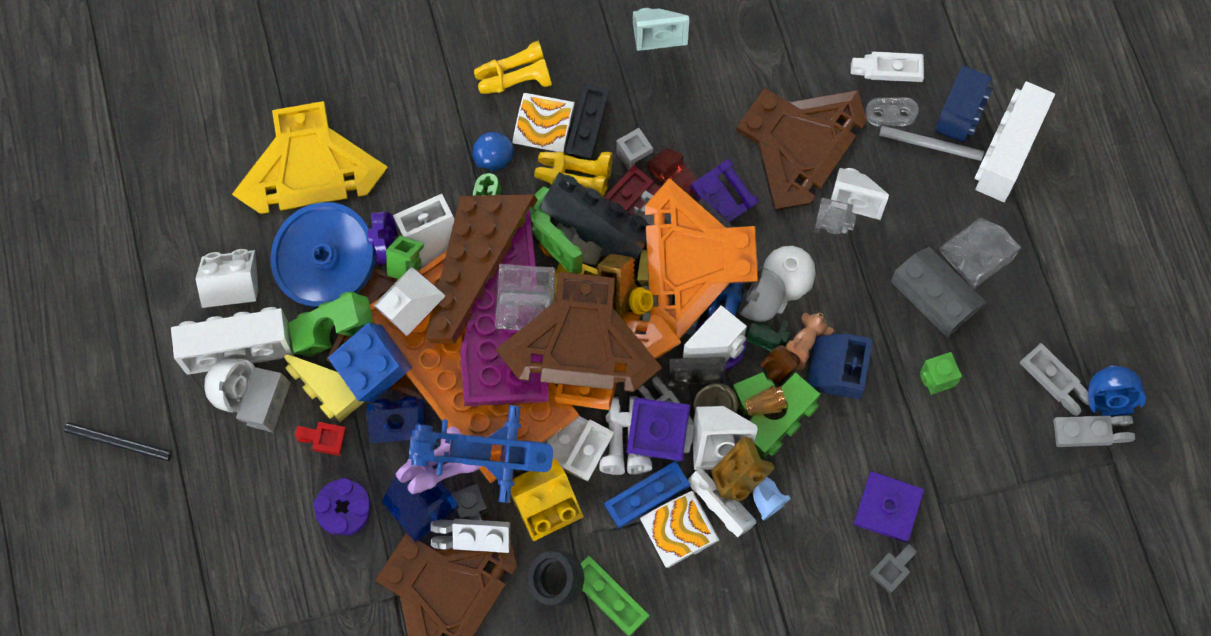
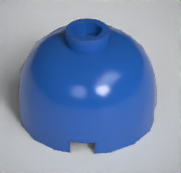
M1108 366L1100 370L1092 377L1088 387L1089 406L1094 413L1095 409L1101 411L1102 416L1130 415L1134 413V407L1139 404L1142 407L1146 401L1145 389L1140 377L1131 369L1121 366Z

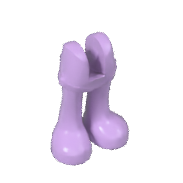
M456 427L447 429V433L461 434ZM441 439V445L434 450V455H444V452H449L450 454L451 440L450 444L445 443V439ZM408 459L407 463L396 472V477L402 483L412 479L408 485V490L411 494H416L435 487L439 481L460 473H471L480 469L481 466L447 463L443 465L442 475L438 476L437 468H432L438 462L429 461L428 467L411 465L412 459Z

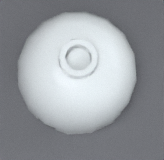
M782 246L775 249L766 258L763 266L781 277L786 288L784 298L788 301L800 299L802 295H805L812 289L816 276L815 264L811 256L802 248Z
M228 357L217 361L211 366L205 377L204 387L206 397L214 407L231 413L239 411L255 367L252 362Z

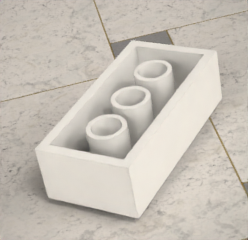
M1027 81L1022 90L1016 88L974 178L979 181L975 190L1005 202L1055 93Z
M267 307L257 313L238 312L234 314V317L222 318L216 316L210 317L204 322H182L179 326L171 327L174 359L184 372L189 375L207 372L217 361L228 357L240 358L253 364L282 359L286 354L294 356L287 325L288 320L281 308Z

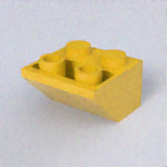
M556 458L552 460L551 469L547 472L528 471L512 479V481H515V486L511 487V496L533 542L584 517L566 473Z

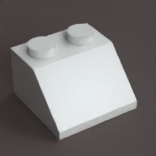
M720 306L684 345L682 362L686 365L726 363L730 357L735 359L744 349L742 344L746 340L745 332L747 326L723 306Z

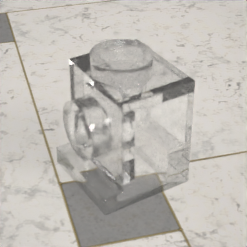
M822 198L814 232L819 233L820 228L826 229L827 232L832 234L847 233L848 229L853 230L856 215L852 214L853 204Z

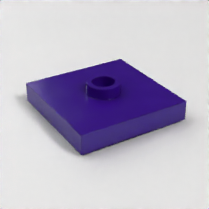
M634 397L627 454L683 461L690 405Z
M870 471L853 525L907 543L924 489Z

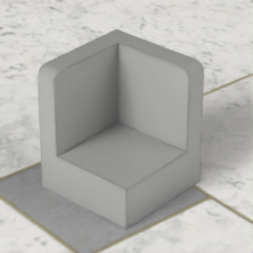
M640 128L617 140L616 154L628 171L635 166V162L653 153V147Z

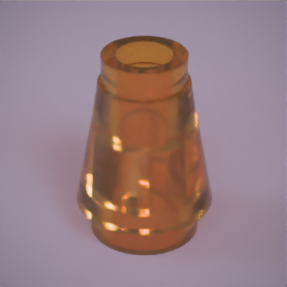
M771 386L744 400L748 416L779 413L781 409L787 408L781 386L776 388Z

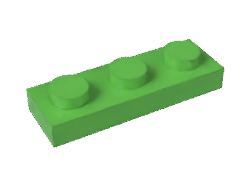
M588 556L581 563L585 578L582 591L627 636H631L649 618V614Z

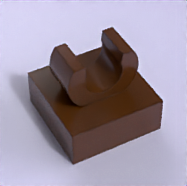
M783 345L776 347L760 364L761 368H765L769 373V379L774 380L776 384L783 382L798 367Z

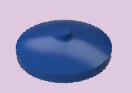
M321 202L301 208L282 224L274 238L271 249V268L276 283L289 298L301 305L316 309L322 303L332 302L340 298L339 296L345 292H355L358 294L369 281L376 262L374 244L370 245L367 231L370 227L356 212L341 204Z

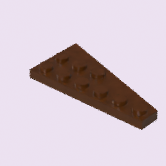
M534 194L460 196L438 290L445 297L432 311L426 336L430 343L455 344L472 316L470 314L471 309L477 299L481 300L485 293L484 287L489 278L493 279L511 248L513 236L518 228L522 229L526 222L525 216L530 207L534 208L538 201Z

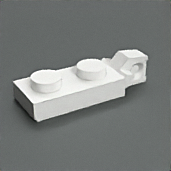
M872 52L870 55H865L864 58L852 59L851 74L864 75V78H871V80L922 82L924 79L923 55Z
M702 468L695 471L688 479L693 491L700 495L708 508L714 511L725 523L727 529L737 537L750 530L756 524V520L739 501L720 497L715 482Z

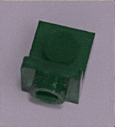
M783 320L778 333L774 332L773 328L766 324L757 325L752 323L746 341L769 351H773L780 345L785 347L791 333L787 330L789 322Z

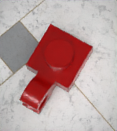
M318 422L316 430L297 426L295 437L298 442L313 443V451L340 456L346 427Z

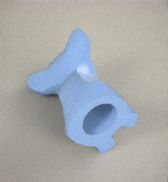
M768 477L753 490L754 501L763 520L779 511L791 499L789 495L781 494L775 482Z

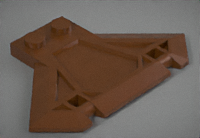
M764 88L738 124L736 131L760 146L775 210L807 205L812 202L815 197L810 192L812 186L821 189L855 140L856 135L851 130L854 126L862 129L867 120L858 90L788 102ZM840 118L845 121L843 125L837 123ZM798 178L804 180L801 185L796 183Z
M559 272L556 301L495 350L519 380L529 381V374L531 372L540 373V382L612 390L613 382L616 381L624 382V391L634 392L662 369L656 359L613 309L615 278ZM531 355L542 356V362L531 361ZM615 364L626 365L625 371L615 370Z
M406 533L375 581L400 597L408 636H443L444 634L446 636H474L506 586L499 579L504 571L513 575L517 568L511 538L509 553L458 550L453 549V547L449 549L431 548ZM489 562L495 565L490 574L484 571Z

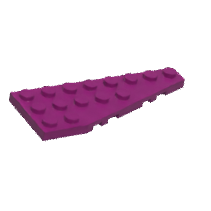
M530 209L525 216L526 222L522 229L518 228L511 240L513 244L493 279L489 278L486 283L484 295L481 300L477 299L472 308V316L468 321L460 350L464 407L548 402L547 383L540 382V373L530 372L529 381L519 380L495 351L540 314ZM531 355V361L542 362V356Z

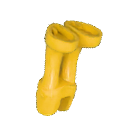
M539 40L532 42L527 49L515 55L497 61L495 59L491 60V62L474 69L475 78L482 80L478 84L481 94L504 92L510 86L532 79L537 80L542 87L552 85ZM533 63L519 70L504 74V71H507L509 69L515 68L520 65Z
M561 151L541 152L538 156V161L543 165L553 167V169L538 167L535 169L534 177L552 185L557 174L561 172L564 175L574 177L581 185L586 188L595 189L602 197H605L608 187L607 179L610 178L613 154L612 152H602L597 160H584L564 155V152ZM568 169L595 175L597 177L589 178L565 173V170Z

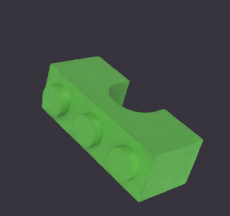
M345 292L339 296L340 298L332 302L322 303L318 306V309L301 313L297 316V319L288 322L293 352L312 357L331 348L330 331L334 325L336 333L352 337L367 323L374 324L368 297L358 295L355 292Z
M796 372L777 391L775 400L785 409L786 415L781 419L771 420L758 411L749 420L757 425L758 430L754 444L762 459L768 454L773 456L783 445L780 441L787 434L791 437L800 428L801 424L799 421L805 415L810 417L820 406L817 403L820 393Z

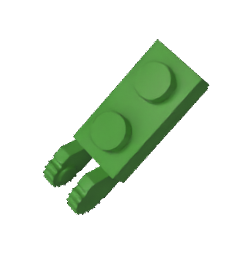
M541 210L534 211L531 215V221L534 223L532 224L533 235L569 273H581L583 254L577 245H573L566 238L564 232L561 229H557L551 223V217L546 212Z

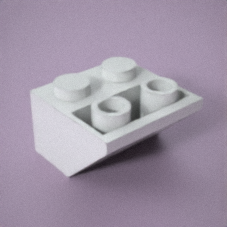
M442 194L393 215L401 236L424 243V248L419 252V258H421L420 269L447 251L454 217Z
M238 249L228 254L212 252L201 258L196 275V283L202 308L256 301L258 278L255 250Z

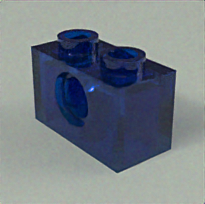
M415 396L403 397L400 401L389 402L388 399H377L368 404L366 410L370 443L411 440L412 430H415L416 424L426 425L424 400L417 399ZM399 414L403 417L404 421L394 423L390 420L389 416Z

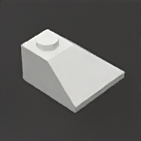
M840 168L829 206L880 220L889 194L867 175L861 174L858 170Z
M410 267L373 306L407 336L445 295L414 268Z
M724 406L696 407L693 422L695 426L693 432L694 469L712 470L743 437L752 438L755 443L758 430L757 425Z

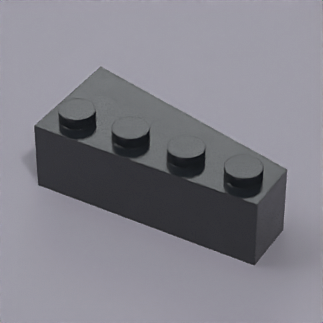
M559 172L539 206L540 209L564 227H574L579 238L584 242H594L602 248L600 253L606 258L609 254L633 257L636 260L645 245L646 226H650V224L643 217L629 213L619 203L605 199L598 191L586 188L570 175H564Z

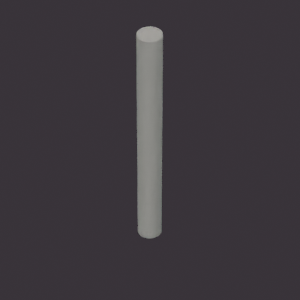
M881 126L879 134L882 137L982 161L984 154L983 150Z

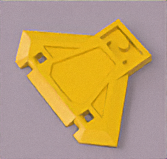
M324 101L272 110L276 138L232 195L259 214L270 213L269 205L278 203L280 211L306 207L315 203L348 199L347 191L357 190L358 197L367 196L388 167L329 128ZM355 176L354 180L345 181L344 177ZM267 190H277V193L267 195Z

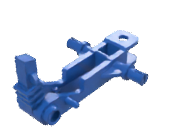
M509 405L508 422H505L502 428L488 437L447 433V419L442 421L441 432H433V426L416 424L415 430H412L409 459H412L411 465L428 467L429 461L438 462V476L442 475L443 462L484 466L498 479V484L500 485L498 502L510 503L511 487L515 486V481H512L513 470L549 471L552 466L553 448L551 445L542 442L517 440L518 428H521V423H519L521 406ZM436 439H445V443L450 444L451 440L450 454L449 452H444V455H434ZM492 444L502 445L500 461L490 460Z

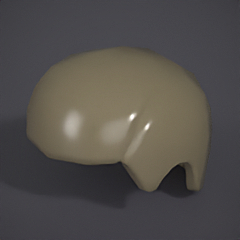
M721 383L705 386L696 394L693 403L695 412L696 407L724 406L737 414L739 407L737 394L728 385Z

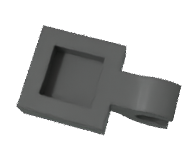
M478 484L451 493L460 519L482 520L480 514L488 512Z
M908 544L896 558L891 553H888L869 575L891 594L910 573L905 565L918 551Z

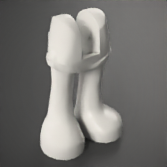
M630 396L629 412H621L619 397H613L611 408L606 415V422H608L609 430L613 431L614 435L609 443L608 456L600 460L599 470L603 473L621 475L625 472L622 428H628L629 439L634 397L638 398L637 396ZM628 454L627 472L629 474H641L651 471L652 461L650 457Z

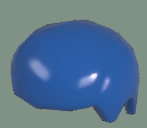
M486 132L475 142L472 158L477 167H483L494 172L505 168L513 158L514 148L510 139L499 132Z

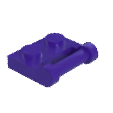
M730 159L725 160L690 185L707 212L723 226L759 202L755 195H751L732 168L733 163ZM722 173H724L744 203L741 205H737L718 178Z

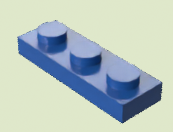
M675 461L605 502L604 507L617 528L620 529L689 488L690 483Z

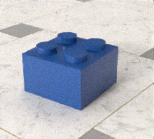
M367 323L328 357L356 399L363 402H374L413 368L383 325Z

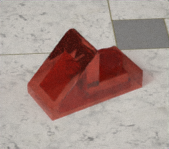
M668 148L663 149L646 163V166L663 184L670 178L688 195L693 192L690 185L698 180L683 164V154Z

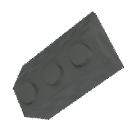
M930 247L912 255L895 270L891 283L947 338L987 303Z

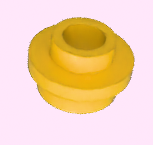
M643 287L634 288L629 296L631 310L637 315L650 311L653 307L652 293Z

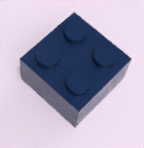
M962 65L944 105L935 132L964 143L967 134L972 136L993 88L988 86L992 77Z

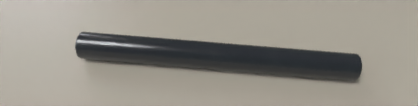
M67 422L64 427L65 433L164 461H169L172 456V451L70 422Z

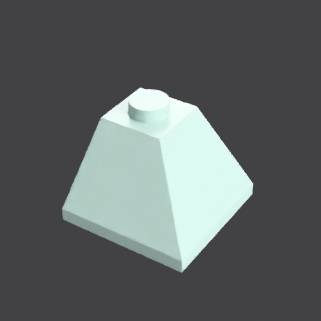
M643 8L639 11H633V28L637 51L688 44V15L659 8Z

